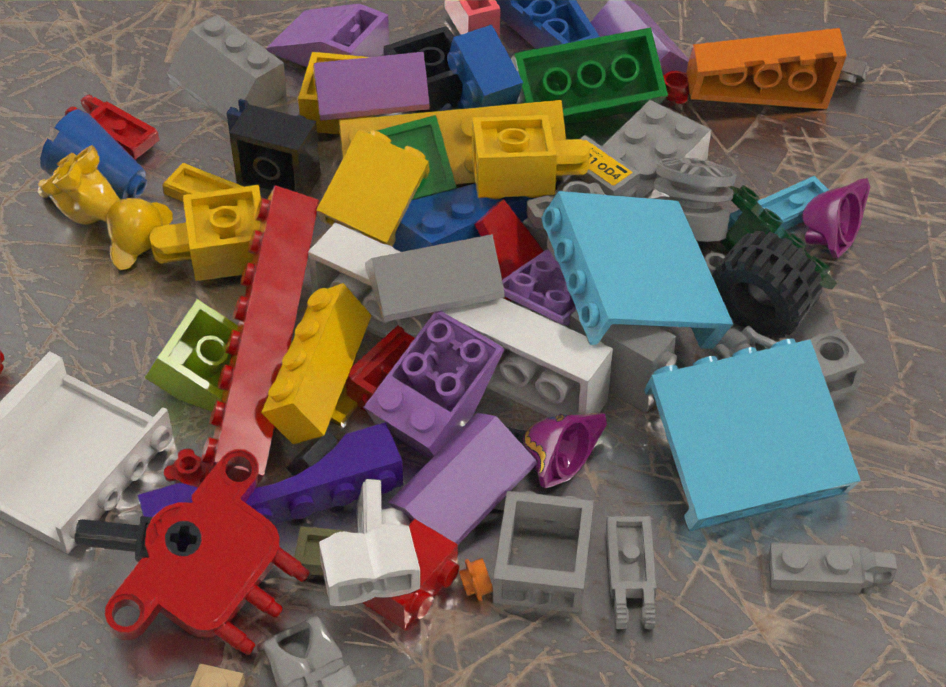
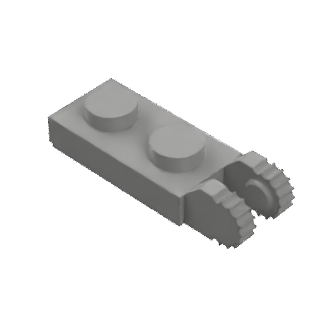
M607 516L606 534L611 598H614L616 629H626L629 621L626 598H642L641 621L644 629H655L654 598H656L657 584L651 516Z

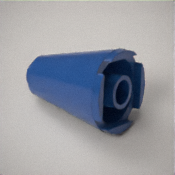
M76 109L66 114L56 124L54 128L60 132L54 141L47 138L40 156V167L42 170L52 176L53 172L59 167L56 163L71 153L78 155L85 148L93 145L99 155L98 170L111 184L119 199L138 198L141 196L147 186V180L145 179L146 171L89 113Z

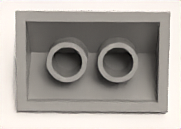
M493 234L374 257L365 262V269L384 322L504 298V287Z

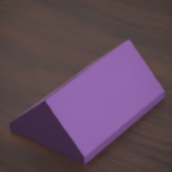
M609 0L591 21L600 37L651 27L663 76L670 71L686 73L689 59L645 10L632 1Z
M424 52L319 62L313 65L321 121L429 109Z
M476 413L388 503L392 508L406 514L410 522L416 519L459 545L506 496L507 491H511L538 463L497 416Z

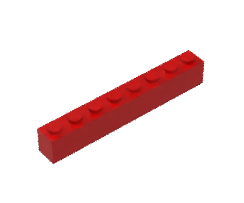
M274 186L269 198H261L255 220L261 222L259 231H253L248 246V252L254 255L252 263H246L240 285L246 287L244 296H239L233 313V319L239 320L237 331L232 329L225 353L231 355L229 365L223 366L217 386L218 389L224 390L222 400H216L209 425L216 426L213 438H207L201 457V462L207 463L204 479L222 456L234 449H245L256 457L259 464L258 484L265 475L274 425L261 412L269 396L268 391L281 369L282 359L291 345L319 199ZM243 466L232 467L226 473L235 482L245 481L251 475L248 469Z

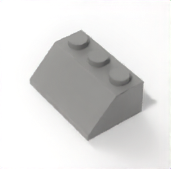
M218 14L189 30L167 71L168 77L227 123L226 113L230 107L237 108L239 112V99L247 100L250 105L265 108L287 95L284 62Z

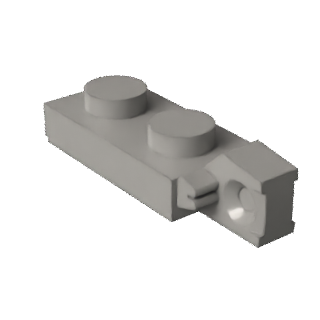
M771 543L769 548L771 588L775 590L860 593L862 588L872 587L873 583H892L897 571L895 554L877 551L870 553V549L865 547Z

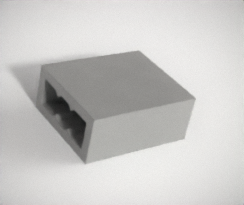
M575 310L570 315L569 329L586 336L585 330L580 323L578 312ZM612 324L600 340L604 345L613 348L609 393L647 414L654 407L656 401L654 395H646L644 389L654 371L668 365H675L677 355L674 354L676 336L659 326Z

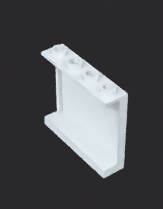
M49 351L0 401V518L69 554L76 546L74 536L78 520L98 521L106 511L113 509L124 490L132 481L138 480L144 473L146 465L158 452L163 451L169 445L173 432L168 409L162 407L154 417L68 375L62 357Z

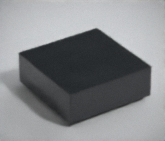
M327 430L324 436L311 440L286 469L293 476L303 472L326 456L337 445L338 439Z

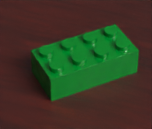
M651 27L514 53L511 58L523 81L517 104L562 100L564 125L638 111L649 100L660 104L668 96Z

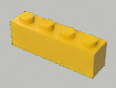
M344 283L327 289H318L308 299L307 309L301 322L295 329L294 339L288 352L282 359L281 369L268 391L269 396L261 412L292 444L325 435L372 317L370 312Z

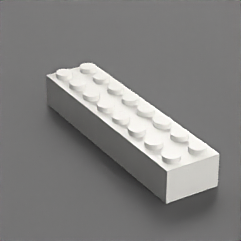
M335 222L308 251L312 294L318 289H327L344 283L372 315L366 330L384 338L399 325L404 328V332L415 338L434 313L384 322L365 269V262L374 257L400 253V251L395 250L390 245L382 244L362 235L357 230L349 229ZM503 298L441 310L504 348L487 388L548 417L558 416L559 414L582 415L600 413L608 402L613 348L604 345L601 341L597 345H590L587 336Z

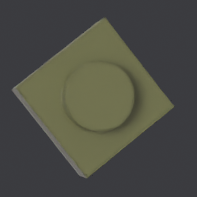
M300 527L294 558L299 560L310 571V574L323 575L319 542L344 530Z

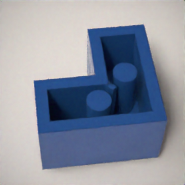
M489 25L453 37L447 61L452 73L458 74L463 84L458 109L517 104L523 81L493 26Z

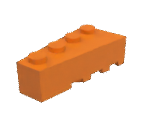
M840 28L693 44L686 69L690 99L827 109L847 57Z

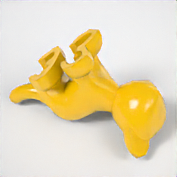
M93 145L85 148L78 155L74 153L67 155L56 163L59 167L50 178L39 181V196L42 198L50 197L59 210L75 223L89 225L98 221L106 222L108 235L112 240L110 247L112 264L119 271L130 269L139 254L152 248L149 237L153 228L169 225L173 221L172 211L164 204L158 202L150 203L140 198L120 200L111 184L98 170L100 160L98 152Z

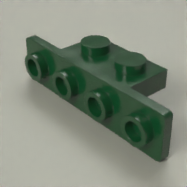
M744 185L740 188L728 186L733 190V199L731 201L742 211L740 217L727 232L726 238L720 241L728 251L744 235L748 233L753 235L755 231H762L766 235L769 232L775 233L779 238H787L792 241L794 246L804 250L806 243L794 233L786 232L780 226L783 223L782 219L773 211L767 208L764 209L758 203L760 197L753 190ZM806 252V257L812 259L816 265L815 271L821 275L822 280L820 284L823 288L832 290L837 285V282L828 274L830 272L829 266L821 259L810 256Z

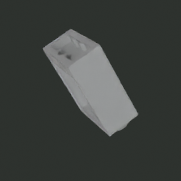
M507 491L493 578V603L582 613L594 500L580 499L575 496L541 495L531 491ZM515 522L579 529L575 571L566 572L509 565Z

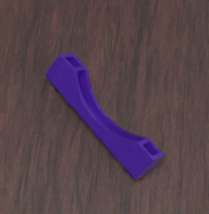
M386 422L345 434L335 448L319 462L296 476L275 484L255 488L245 503L269 519L273 525L295 518L302 519L310 516L312 513L335 506H345L354 500H358L363 482L366 479L381 480V494L404 486L402 459ZM176 483L137 495L142 516L153 517L162 508L177 502L192 503V494L198 487ZM181 536L180 542L177 543L178 551L186 552L187 546L190 545L189 536Z

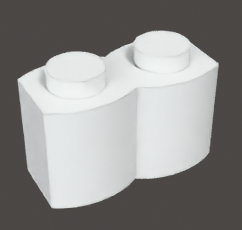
M382 524L365 534L345 531L337 532L319 542L321 566L329 603L332 606L353 605L374 597H394L409 594L420 589V567L411 532L407 525Z

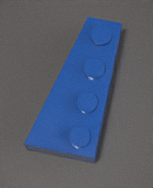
M496 0L500 7V18L536 49L600 37L576 0Z
M475 183L412 200L395 232L396 241L393 248L400 252L481 237L474 224L496 203L503 199L523 223L528 218L527 201L536 198L526 196L504 197L501 199L478 198Z

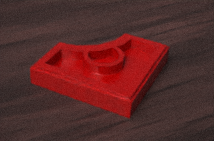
M504 199L496 203L474 224L480 236L493 234L502 280L544 252ZM504 296V298H503V299L508 300V301H510V302L512 301L511 299H509V298H507V297H505V296Z

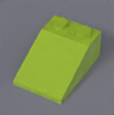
M196 299L155 360L145 379L180 401L212 412L216 400H222L224 390L217 388L223 366L230 363L231 355L225 353L226 345L232 329L237 331L238 325Z

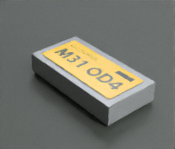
M586 135L580 138L589 144L590 155L588 158L589 170L584 175H577L588 184L598 183L605 195L621 196L639 183L640 173Z

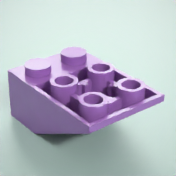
M362 4L304 10L267 47V51L305 67H308L312 52L364 57L381 56L384 53L383 46L390 44L388 14Z
M548 249L502 280L505 297L562 325H570V315L576 310L571 294L567 290L560 265L555 261Z
M436 311L365 404L364 409L376 425L386 422L392 436L431 460L473 417L504 348L446 313Z

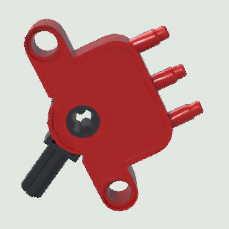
M245 449L228 451L192 494V503L177 502L162 508L153 517L141 516L139 525L86 519L78 520L74 536L76 545L135 552V559L138 564L112 595L105 607V618L110 632L115 637L121 640H133L140 637L157 615L162 613L195 637L211 638L218 636L234 649L250 655L256 647L255 643L244 632L231 624L232 620L247 601L273 618H277L281 614L283 607L272 596L258 587L274 565L300 582H304L307 579L310 571L299 560L279 547L280 537L277 528L269 519L245 503L258 484L259 464L251 452ZM243 466L248 469L251 475L245 481L235 482L226 473L232 467ZM181 536L190 537V545L187 546L186 552L178 551L177 543L180 542ZM132 606L140 612V616L133 625L121 626L114 621L116 612L122 607Z

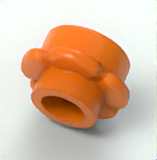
M481 558L470 562L469 559H466V569L459 571L467 596L476 594L477 600L483 601V595L493 592V586L484 560Z

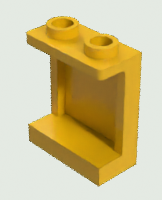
M358 129L317 208L320 221L330 226L336 222L349 229L357 230L362 235L382 244L393 247L396 241L395 232L422 179H426L430 172L429 161L425 159L426 156L415 148L405 146L402 149L391 144V140L378 131L371 130L370 133Z

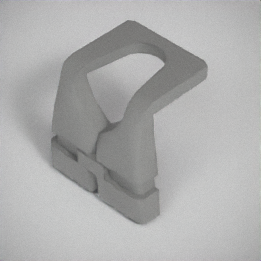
M317 616L304 620L257 644V650H265L278 687L356 686L357 680L350 666L345 665L341 658L343 656L342 652L328 633L321 619ZM307 628L310 629V642L304 658L287 653L277 644L280 640Z

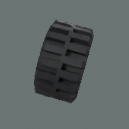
M755 231L753 235L748 233L739 239L712 274L726 309L737 325L740 327L750 326L758 334L770 339L772 336L777 339L784 338L786 334L790 335L796 330L819 300L823 288L820 284L822 280L821 275L815 271V263L812 259L806 257V252L803 249L794 246L789 239H781L777 234L771 232L766 235L762 231Z

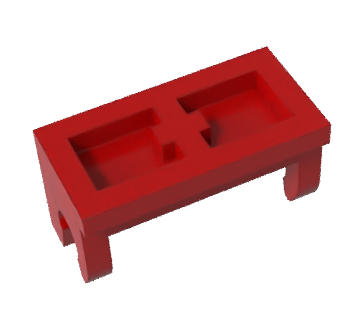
M397 325L351 367L345 382L346 395L357 402L358 407L366 411L364 409L365 404L415 338L404 332V328Z

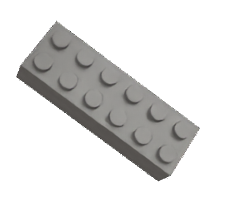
M649 100L602 146L640 173L639 183L621 196L649 199L669 196L654 188L655 179L661 177L656 173L658 160L687 157L707 160L711 129ZM571 175L555 191V195L558 191H563V188L571 182L585 181L577 175ZM527 218L523 225L544 251L547 250L548 234L546 230L535 228L530 219Z

